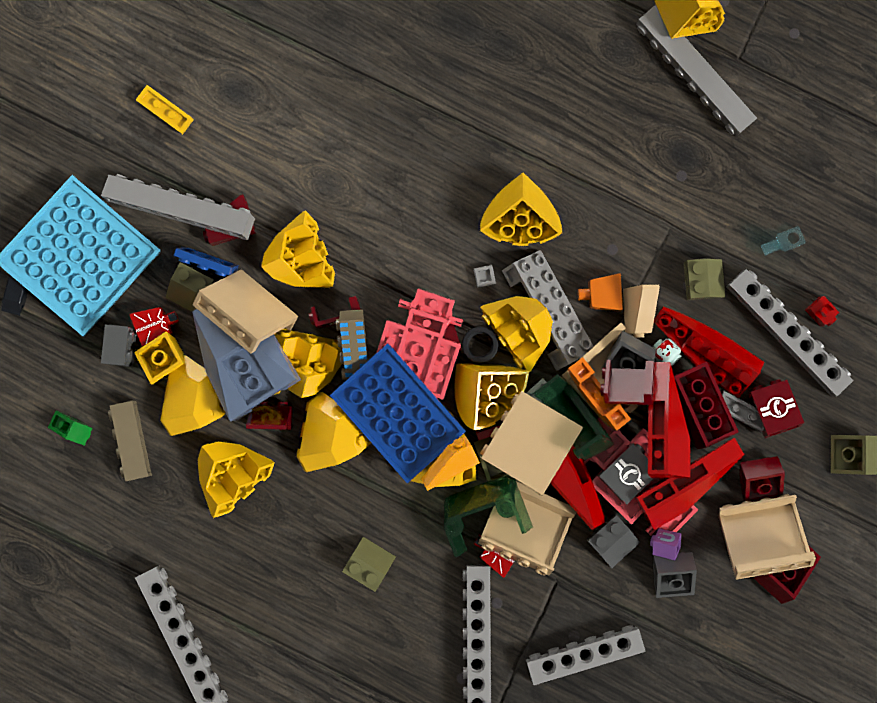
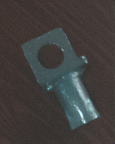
M797 226L778 233L777 239L761 244V248L766 256L780 249L786 252L805 244L806 241L800 227ZM793 232L799 235V241L795 244L788 241L789 234Z

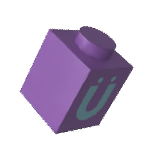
M658 528L656 535H652L650 546L653 547V555L676 560L681 547V533Z

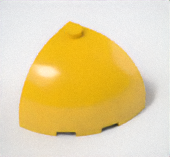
M654 0L671 39L715 32L724 22L723 15L725 12L719 0Z
M521 173L491 201L482 217L480 231L498 242L502 240L516 246H528L529 243H544L562 234V225L548 197L528 176Z
M456 364L455 401L458 413L464 424L473 430L495 425V422L502 418L506 410H511L513 405L510 403L515 394L520 395L521 391H525L529 371L496 364Z

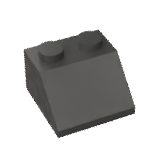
M622 331L613 344L606 360H611V368L645 369L646 361H654L656 349ZM605 360V362H604L602 368H603V367H606V360Z
M613 514L586 539L611 568L640 543L616 514Z
M692 552L678 553L676 560L654 555L653 574L656 598L695 594L697 569Z

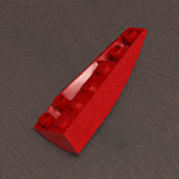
M664 306L654 318V323L669 339L680 347L681 351L696 366L707 362L716 383L735 397L739 398L760 374L764 361L707 325Z
M654 362L653 405H649L648 475L650 478H690V436L670 362Z
M732 438L691 462L690 478H664L638 493L634 498L652 529L656 530L688 511L745 454L736 439Z
M573 444L550 483L593 530L603 524L605 518L591 477Z

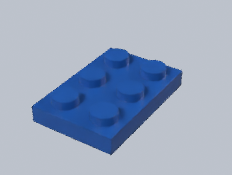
M186 246L176 248L174 256L179 257L180 262L190 264V262L196 263L198 268L216 270L215 274L223 277L237 272L239 266Z

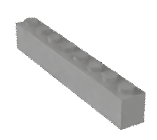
M656 5L638 20L636 24L638 31L643 36L646 35L649 38L651 46L663 54L662 57L668 64L671 63L676 74L688 82L687 85L691 91L698 93L701 102L713 110L712 113L719 121L722 120L726 125V130L731 135L734 134L737 137L757 119L685 37L671 39Z
M108 175L101 194L107 202L248 240L255 218L245 208L237 210L226 203H221V205L215 204V201L208 198L200 200L193 194L186 193V195L179 194V191L171 188L167 191L156 184L145 185L143 181L138 179L130 181L123 175Z

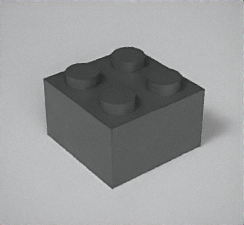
M105 324L101 363L132 367L133 363L136 362V355L134 353L135 344L138 343L136 330L126 326Z

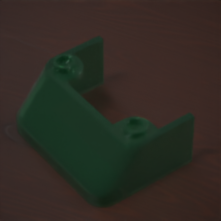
M558 374L533 393L543 404L583 427L573 444L574 449L572 450L578 459L587 460L615 445L581 396Z
M504 475L454 493L445 499L444 530L455 557L467 551L461 535L464 529L461 518L496 506L500 516L504 518L516 516L522 534L533 528L514 478Z

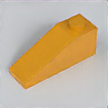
M466 436L458 438L449 444L423 475L421 481L427 491L480 463Z

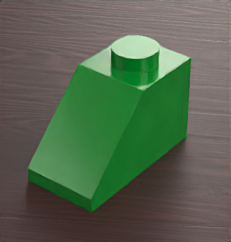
M57 410L48 426L49 429L63 438L84 446L90 438L92 427Z

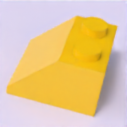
M168 332L163 333L134 352L150 384L157 382L184 364V353L176 338Z

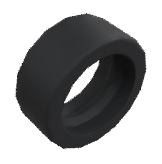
M472 328L463 338V354L473 363H486L495 356L498 350L497 337L488 328ZM483 334L490 339L491 350L485 356H475L469 350V341L474 335Z

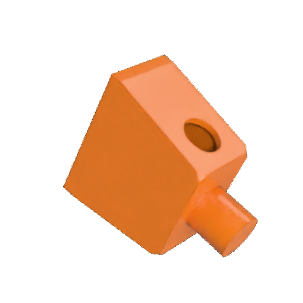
M621 274L592 279L588 282L589 289H578V300H589L591 309L616 312L623 310Z

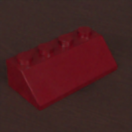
M707 362L674 375L687 428L697 450L707 448L739 432Z

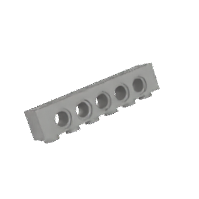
M633 625L622 627V631L616 633L614 630L605 632L603 637L596 638V636L586 638L583 643L571 642L566 644V648L563 649L555 647L549 649L548 653L540 655V653L530 655V659H526L533 685L646 652L639 629L633 627ZM620 638L627 640L624 647L617 646V641ZM601 644L608 645V650L605 653L598 651ZM584 649L590 651L587 658L580 657V652ZM564 655L571 656V661L568 664L561 662V658ZM547 660L553 662L552 668L548 670L542 667L543 663Z

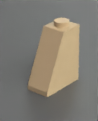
M639 285L623 289L626 333L633 335L635 338H644V334L652 333L659 285Z

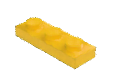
M146 85L136 99L138 103L182 135L194 120L148 85Z

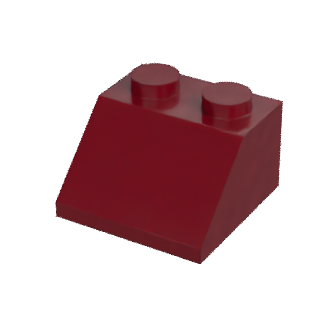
M778 456L740 462L739 476L744 502H757L763 498L774 499L783 495L785 472Z

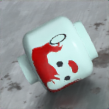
M669 338L664 341L659 339L653 346L656 349L655 359L658 362H670L671 366H673L681 358L680 347Z

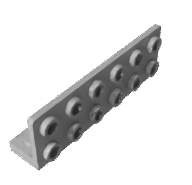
M541 250L512 263L502 270L510 287L522 282L529 297L537 299L547 308L553 320L551 337L558 348L547 355L556 371L580 359L594 347Z

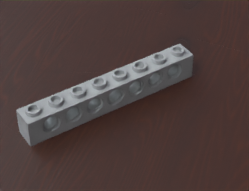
M743 270L726 288L831 397H837L854 381L850 377L851 373L846 368H841L837 364L838 360L823 349L824 345L819 340H814L810 336L811 332L797 322V317L792 312L788 313L783 308L784 304L770 294V289L764 284L761 285L756 280L758 277L751 270ZM748 285L754 288V295L747 293ZM761 299H764V300L767 301V303H768L767 309L761 308V306H760V301H761ZM775 313L781 316L780 323L774 321L773 316ZM788 327L793 328V330H794V336H793V337L788 336V334H787V328H788ZM802 341H805L808 345L806 351L800 348ZM815 355H819L821 358L819 365L814 363ZM828 369L834 371L832 379L827 376Z
M159 565L135 577L196 703H227L228 696L224 690L221 691L218 685L220 681L215 672L212 673L210 668L211 662L208 656H204L201 650L203 648L201 641L198 637L195 638L192 632L194 631L190 620L187 621L184 616L185 609L183 605L178 603L175 598L177 594L172 585L169 586L167 581L168 575L165 569H161ZM155 583L161 585L162 591L160 593L154 591L153 585ZM163 600L170 603L169 610L163 609ZM171 618H176L179 621L177 628L171 625ZM183 635L188 639L187 645L179 642V636ZM188 653L195 654L196 662L188 660ZM203 671L205 679H198L196 672ZM206 688L213 690V697L206 696Z
M466 565V570H463V581H466L467 589H463V601H467V608H463V620H467V628H463V640H467V648H463V659H467V667H463V679H467V687H463V699H467V703H472V700L475 698H480L483 701L482 703H491L490 566ZM474 580H479L482 583L479 590L471 588V583ZM480 600L482 602L481 608L473 609L471 607L472 601ZM475 619H479L482 622V626L478 629H474L471 626L472 621ZM474 639L481 640V647H472V641ZM474 659L482 661V665L478 668L473 667L471 663ZM479 678L482 680V685L474 687L471 684L472 681Z

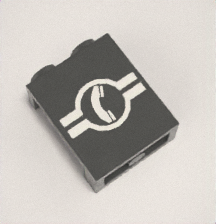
M631 443L628 446L629 448L606 470H602L597 475L626 505L654 479L648 475V458L644 455L645 450L639 444L635 446Z

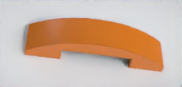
M583 357L568 368L569 374L581 394L613 430L617 431L631 420L620 404L605 403L604 396H601L600 393L601 384L594 377L593 374L595 372Z

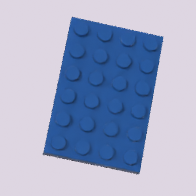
M389 343L330 395L406 483H409L436 459L449 444L466 432Z

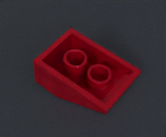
M262 402L252 408V412L249 413L246 429H292V406H288V402H276V406H268V402Z
M814 551L816 559L811 567L754 576V579L781 604L795 600L821 556Z

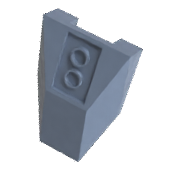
M198 309L192 312L205 371L229 421H238L252 412V408L280 390L288 389L301 380L274 334L261 341L256 351L250 354Z

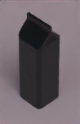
M10 274L2 299L1 311L20 316L29 290Z

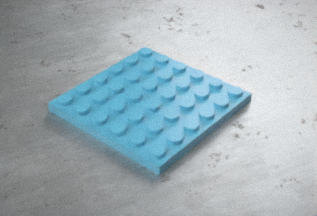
M72 175L0 253V267L85 337L161 250Z

